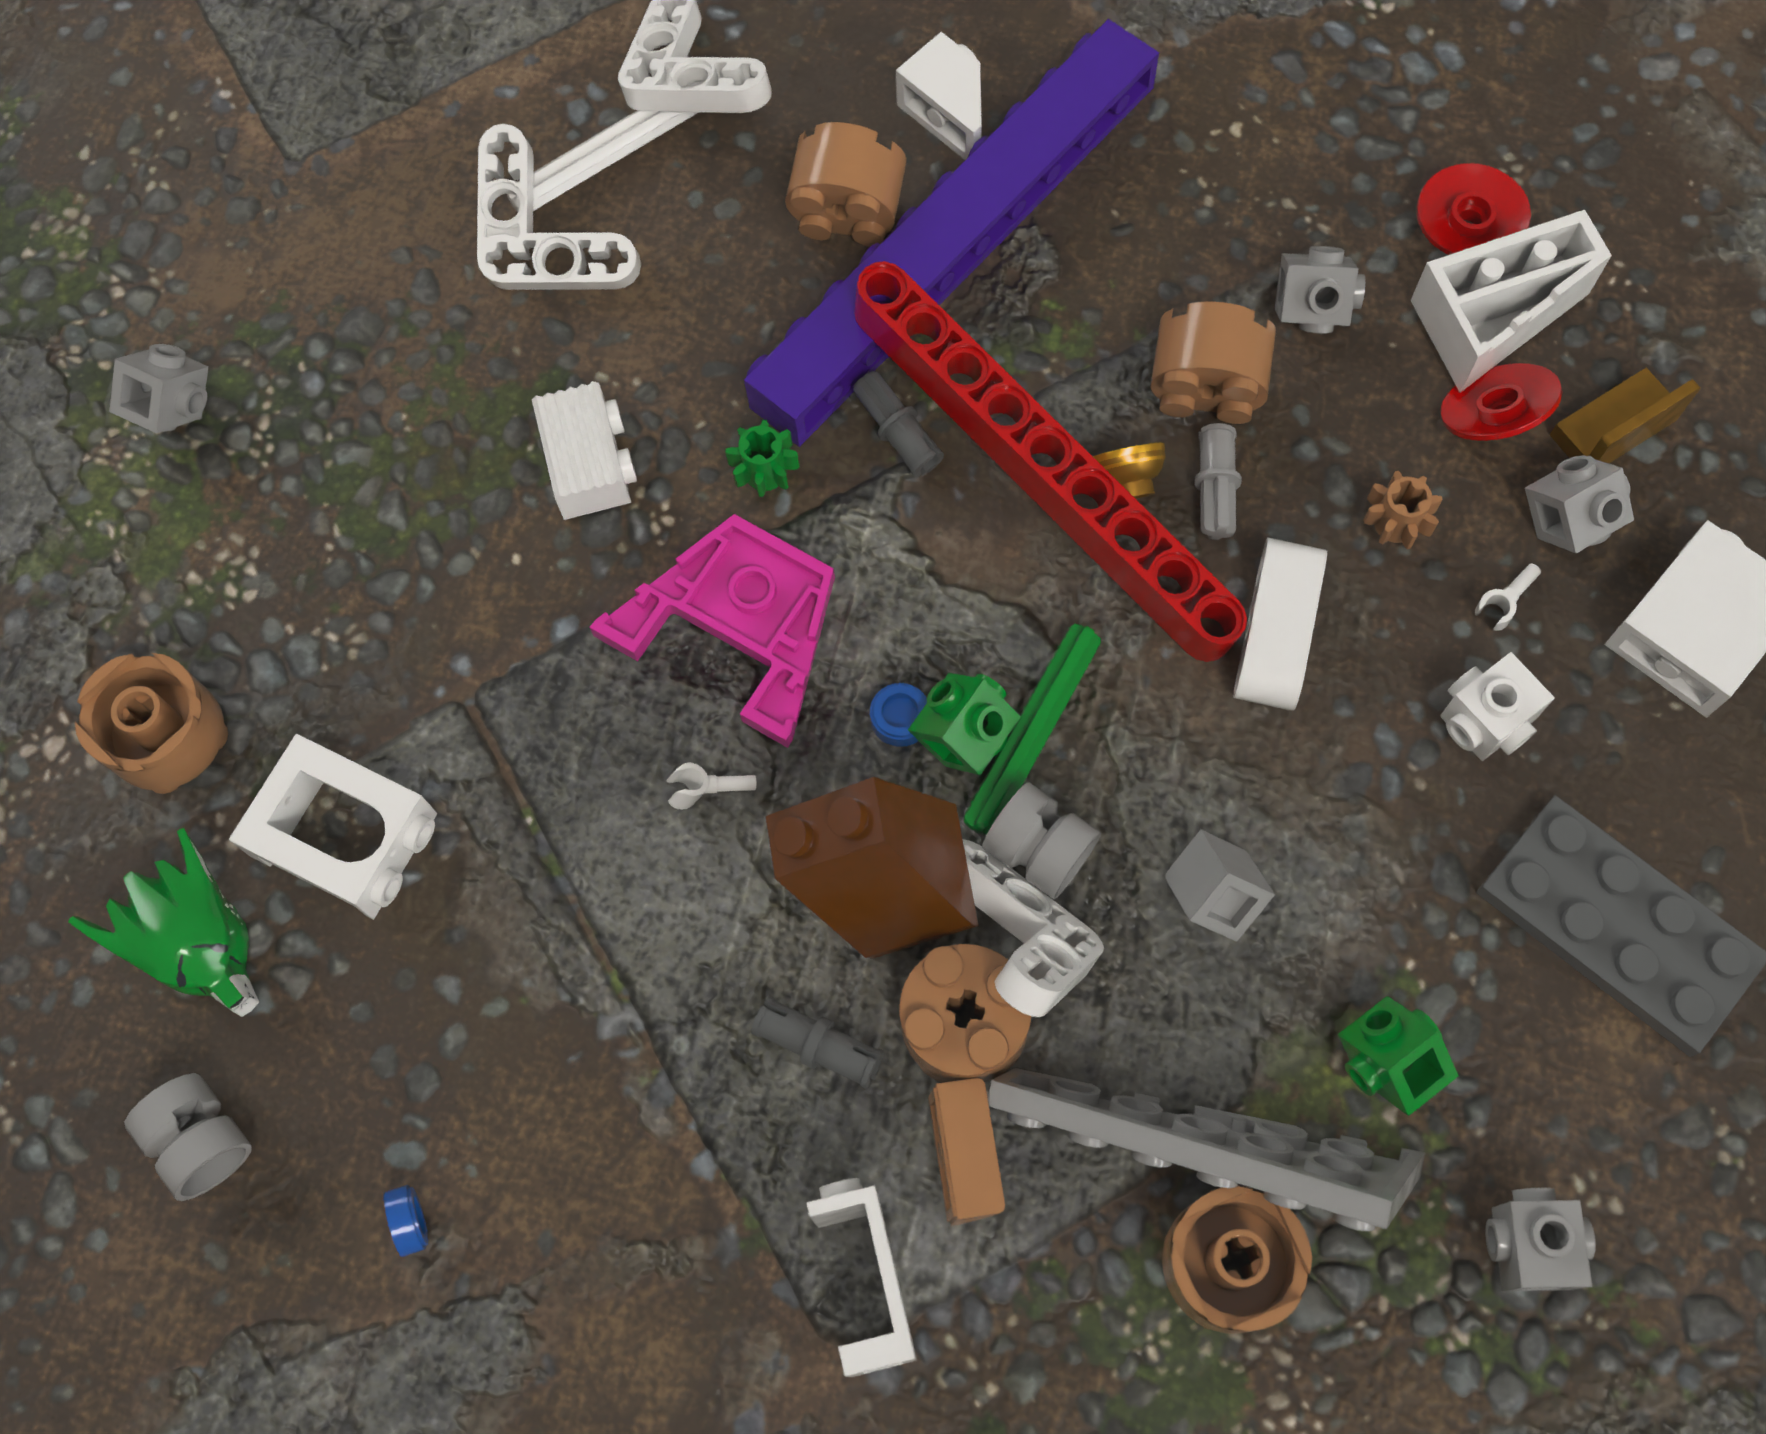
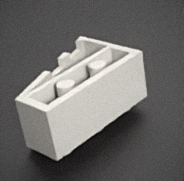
M1582 210L1427 262L1411 302L1459 392H1462L1586 297L1612 255L1587 212Z

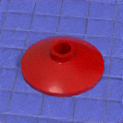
M1463 163L1442 169L1426 182L1417 201V220L1423 234L1436 248L1447 255L1528 229L1531 221L1530 203L1521 186L1506 173L1483 164Z
M1514 363L1495 366L1462 392H1459L1456 386L1448 392L1441 405L1442 421L1446 429L1452 434L1464 439L1489 441L1512 437L1536 427L1554 413L1562 398L1561 383L1555 373L1539 365Z

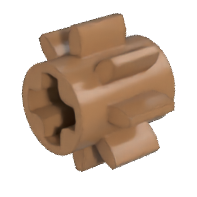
M1395 471L1388 484V488L1377 483L1373 485L1367 497V500L1373 506L1369 507L1363 521L1364 524H1374L1377 533L1380 535L1379 543L1384 544L1387 541L1403 543L1406 549H1411L1418 532L1429 537L1433 534L1439 521L1432 514L1436 513L1443 499L1442 496H1432L1430 488L1426 485L1427 478L1425 476L1418 479L1403 477L1399 471Z

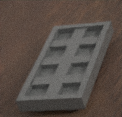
M1556 795L1546 803L1476 891V894L1689 1057L1695 1056L1703 1050L1766 964V951Z

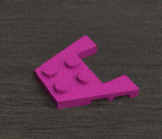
M733 514L676 558L677 564L650 585L643 583L635 589L636 595L610 615L605 612L594 620L590 629L594 637L638 662L668 617L676 614L770 667L740 712V717L743 723L788 748L795 734L835 580L834 568Z

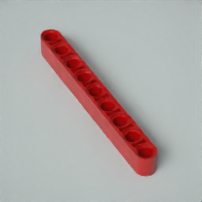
M885 261L875 262L865 267L858 278L854 310L856 321L861 329L1187 654L1196 660L1204 662L1216 661L1225 656L1246 628L1247 616L1240 601L903 269L896 264ZM875 295H884L891 298L893 302L880 304L870 298ZM923 334L932 338L934 342L920 344L913 341L910 336ZM958 373L966 374L974 380V383L968 385L958 384L950 376ZM996 413L1007 414L1013 418L1015 424L1010 426L999 425L990 416ZM1038 453L1049 455L1057 465L1054 467L1040 466L1031 456ZM1073 495H1089L1096 501L1098 508L1087 509L1081 507L1073 499ZM1127 535L1132 537L1138 543L1140 550L1128 551L1123 549L1115 540V536ZM1167 576L1173 578L1181 586L1182 593H1168L1160 586L1157 577ZM1211 618L1216 620L1222 626L1225 636L1216 637L1207 633L1202 627L1200 619Z

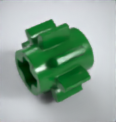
M763 420L760 425L747 430L741 427L738 428V447L726 448L728 465L735 467L733 471L735 485L739 488L748 483L757 490L759 497H763L766 491L776 489L777 487L784 490L789 488L786 475L787 470L800 468L798 452L790 450L793 445L791 432L787 429L778 433L769 427L767 420Z

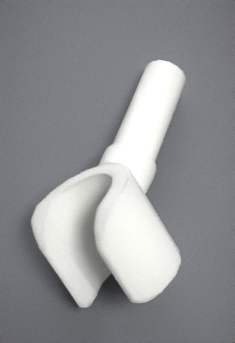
M1529 564L1508 587H1505L1503 590L1493 589L1486 592L1475 608V615L1477 616L1486 605H1498L1502 608L1504 617L1499 620L1493 630L1499 631L1507 627L1516 613V602L1519 596L1541 574L1540 568L1535 564Z
M691 762L679 766L666 780L669 783H683L689 788L675 792L668 800L672 807L680 810L693 806L703 794L721 791L756 790L755 775H707L702 767Z

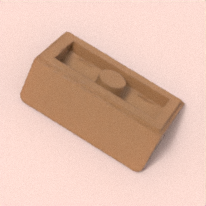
M980 1078L937 1083L932 1089L928 1101L947 1223L950 1222L951 1226L961 1225L998 1215L1004 1211L1005 1201L985 1083Z

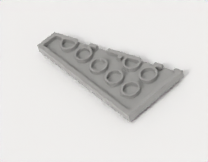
M1014 1068L991 1080L988 1095L989 1106L1008 1112L1007 1119L1015 1124L1030 1128H1043L1048 1124L1069 1131L1068 1137L1072 1141L1085 1146L1106 1147L1109 1143L1132 1150V1158L1146 1165L1170 1167L1174 1163L1197 1170L1198 1179L1217 1187L1234 1188L1238 1186V1183L1264 1191V1198L1267 1201L1281 1207L1303 1209L1307 1204L1332 1212L1333 1219L1337 1223L1355 1230L1373 1231L1376 1229V1226L1387 1229L1420 1179L1425 1152L1406 1148L1401 1149L1399 1160L1376 1156L1374 1152L1366 1148V1140L1343 1135L1340 1136V1139H1322L1320 1144L1308 1142V1133L1297 1126L1197 1105L1194 1106L1193 1115L1163 1112V1108L1159 1106L1160 1099L1158 1097L1135 1093L1134 1097L1125 1095L1113 1096L1111 1101L1100 1099L1101 1090L1093 1084Z

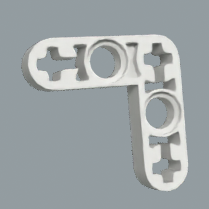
M652 0L618 75V81L628 106L639 111L746 113L764 106L771 98L772 89L766 68L757 59L687 57L702 20L696 0ZM664 45H669V46H667L666 48H663V49H660V50H656V51H652V50H654L655 48H658V47H661V46H664ZM699 81H705L698 86L692 88H685L689 84Z
M499 124L486 130L480 139L478 147L477 260L484 276L498 288L507 290L620 289L632 284L640 273L641 261L631 241L622 234L533 233L534 156L532 147L522 132L513 125ZM509 141L515 150L519 151L518 154H511L508 159V172L514 181L504 179L503 164L494 155V152L503 151L504 142ZM503 194H513L519 198L520 202L519 211L516 216L506 221L495 219L491 211L495 199ZM561 247L571 250L574 255V263L567 273L552 275L547 272L545 261L552 250ZM530 248H534L532 259L529 253ZM589 248L588 252L593 260L609 259L611 250L618 249L623 258L628 259L627 263L618 264L617 273L610 274V271L603 263H588L591 274L585 275L587 263L583 249ZM508 249L515 259L533 260L536 274L531 275V269L526 263L509 264L506 274H502L496 265L492 263L493 260L502 259L503 250Z
M963 839L975 906L1024 943L1014 951L996 977V989L1001 997L1018 1011L1033 1017L1044 1016L1088 974L1104 950L1103 943L1087 925L1012 868H1009L985 851L981 845Z

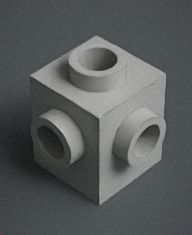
M1313 246L1309 248V255L1282 253L1275 311L1281 322L1299 323V329L1307 332L1330 333L1333 332L1334 325L1350 326L1352 310L1361 309L1363 304L1365 275L1358 274L1359 268L1351 257H1344V250L1341 248Z
M154 344L148 350L116 358L109 412L154 433L173 431L177 426L201 419L207 402V392L205 389L208 366L186 357V353L182 349L167 344Z
M1582 455L1566 459L1557 466V470L1525 487L1537 539L1574 553H1578L1588 546L1606 541L1611 536V533L1634 521L1629 498L1631 492L1630 484L1623 468L1596 460L1590 456Z
M1528 1188L1513 1190V1201L1492 1207L1493 1219H1488L1486 1223V1245L1491 1260L1498 1261L1502 1291L1574 1290L1592 1287L1589 1260L1593 1259L1595 1254V1235L1590 1220L1582 1216L1580 1200L1556 1201L1554 1188Z

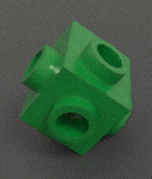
M948 673L943 680L931 689L927 696L926 705L911 724L908 731L945 767L981 775L990 760L1004 748L1009 733L1021 716L1004 700L1007 695L1006 691L992 678L980 673L976 674L975 677Z
M1389 996L1383 998L1338 1034L1349 1058V1061L1345 1064V1069L1357 1087L1368 1096L1378 1093L1407 1116H1410L1459 1076L1445 1046L1442 1034L1434 1021L1420 1009H1414L1411 1012Z

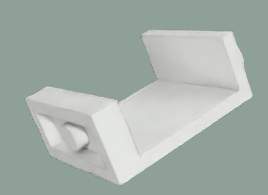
M1709 520L1702 525L1682 548L1672 564L1604 644L1706 718L1734 694L1766 653V560L1746 547L1737 535L1720 529Z
M853 1178L820 1187L821 1199L806 1202L809 1216L818 1228L868 1216L894 1333L839 1346L845 1377H855L917 1361L880 1199L875 1185L863 1188L860 1179Z

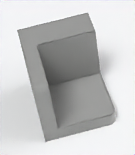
M1200 829L1165 875L1167 883L1189 921L1234 941L1239 940L1275 896L1264 876L1244 849Z

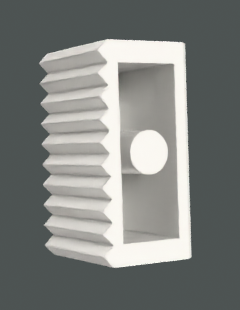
M594 381L589 385L581 384L577 388L569 387L566 391L558 390L555 394L546 393L543 397L536 395L532 399L554 497L564 520L631 503L627 484L637 482L629 449L618 450L614 435L625 432L616 399L605 401L600 384Z

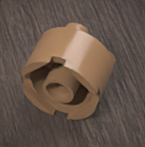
M828 122L815 126L814 135L809 137L806 136L804 131L798 139L785 200L788 211L800 221V233L811 239L827 240L831 237L832 232L852 235V238L857 243L869 247L875 243L881 244L885 239V235L894 226L907 163L906 155L901 147L892 141L891 150L876 142L878 132L850 123Z
M1206 301L1190 303L1187 306V314L1172 318L1173 309L1165 312L1160 319L1151 380V390L1160 399V411L1173 417H1188L1194 413V410L1217 412V418L1226 423L1242 424L1249 422L1252 419V411L1260 408L1268 399L1276 337L1274 324L1268 319L1266 327H1263L1254 322V310L1224 302Z
M152 653L154 656L135 657L132 654L116 657L97 669L81 689L77 701L82 705L79 724L75 722L77 738L87 753L127 783L141 789L152 790L155 793H171L179 786L190 782L200 775L214 760L219 749L226 743L228 728L224 723L221 707L207 688L179 662L169 656Z
M957 944L934 948L914 967L904 984L899 1008L901 1030L905 1045L923 1072L938 1082L944 1083L973 1078L983 1079L984 1083L988 1082L1012 1067L1024 1049L1031 1016L1012 1007L1001 997L996 989V977L1008 961L1000 953L973 944ZM963 1005H971L975 1007V1016L981 1020L971 1019L967 1028H959L955 1025V1014L951 1010L960 1011Z
M1240 1186L1219 1188L1203 1195L1178 1215L1164 1239L1162 1253L1163 1273L1173 1299L1192 1320L1205 1329L1231 1334L1262 1330L1281 1322L1299 1304L1311 1271V1247L1299 1219L1290 1208L1275 1205L1264 1198V1193ZM1227 1242L1233 1252L1244 1249L1248 1255L1249 1263L1241 1267L1243 1280L1236 1270L1226 1272L1223 1268L1221 1259L1228 1254L1225 1244Z

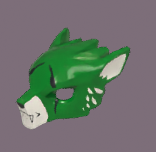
M184 828L179 829L177 834L187 874L164 859L154 862L160 879L149 878L132 871L127 873L123 880L128 890L129 907L120 904L112 898H109L106 905L115 928L114 933L78 916H72L68 922L86 936L178 992L195 996H211L241 1017L251 1012L259 1003L246 972L249 937L245 921L239 916L237 909L221 893L200 852Z

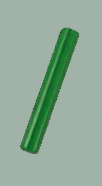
M1076 623L1068 628L1022 710L1020 719L1008 735L1006 745L998 753L963 816V822L972 831L986 836L1003 808L1023 786L1101 644V638L1092 628Z

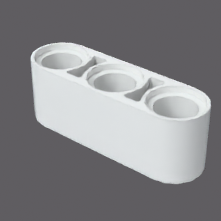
M1267 537L1258 568L1233 698L1290 711L1295 710L1304 681L1326 566L1327 550Z

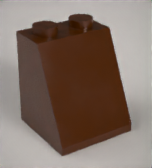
M871 777L766 816L775 879L865 958H877L979 926L955 803Z

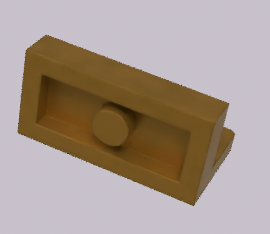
M1646 367L1557 423L1550 436L1569 458L1584 455L1611 463L1677 421L1701 387L1691 379L1669 393Z

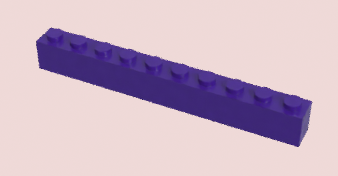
M1107 19L1092 35L1090 33L1085 34L1076 44L1072 55L1059 68H1051L1043 76L1038 89L1024 103L1022 101L1015 103L1006 114L1003 123L989 137H981L972 147L968 158L954 172L948 171L941 176L932 194L918 208L911 207L900 218L896 229L881 244H873L863 255L859 266L844 281L842 279L837 280L829 287L822 303L807 318L800 317L788 329L785 339L769 355L764 354L754 361L744 379L749 408L762 419L767 420L779 432L788 429L791 432L792 442L800 447L854 392V384L868 372L875 371L889 357L861 329L855 318L857 282L864 268L875 262L885 261L896 264L940 305L1154 88L1159 52L1110 19ZM875 295L870 298L880 304L893 302L891 298L884 295Z

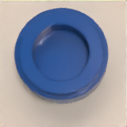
M895 683L882 688L875 695L870 706L871 725L876 736L886 744L896 747L909 746L918 742L908 729L926 705L927 697L917 687L906 683Z
M405 1185L384 1192L386 1217L399 1255L404 1257L425 1250L429 1242L428 1232L415 1189Z

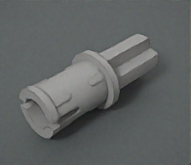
M1224 423L1209 424L1201 428V432H1199L1200 472L1194 479V485L1200 491L1201 531L1212 540H1219L1234 535L1236 531V490L1242 483L1240 473L1235 470L1236 429Z

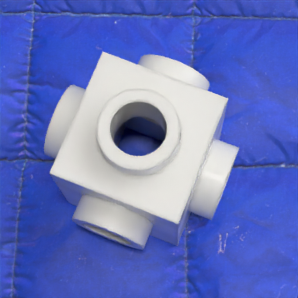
M1510 652L1484 673L1475 666L1452 684L1448 692L1453 696V699L1440 717L1446 722V728L1451 738L1461 748L1473 751L1481 761H1484L1499 748L1507 755H1510L1537 732L1531 723L1540 716L1555 697Z

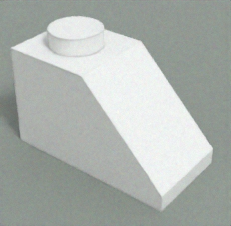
M940 32L896 69L897 106L966 160L974 144L981 138L980 62L968 47L956 44L948 36Z

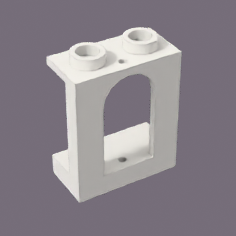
M295 734L228 840L250 857L269 867L272 864L353 905L365 916L374 920L380 908L388 906L397 896L403 881L401 873L412 855L421 852L430 841L435 828L434 819L438 813L422 795L309 739ZM323 783L373 807L381 814L385 822V836L381 846L373 855L362 861L345 862L290 836Z

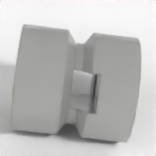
M1029 782L1023 785L1003 808L987 833L982 848L1009 868L1023 865L1026 868V880L1052 899H1056L1080 871L1098 843L1101 832L1074 813L1065 816L1059 815L1057 813L1058 802Z
M196 1073L182 1075L156 1088L137 1103L124 1121L125 1129L144 1156L150 1158L159 1157L155 1164V1171L175 1200L179 1201L193 1199L219 1185L232 1175L247 1160L251 1153V1144L234 1120L226 1115L218 1116L221 1110L220 1101L202 1076Z

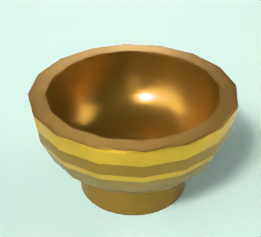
M1161 442L1137 445L1093 457L1135 499L1155 494L1152 479L1157 477L1163 468L1165 444Z

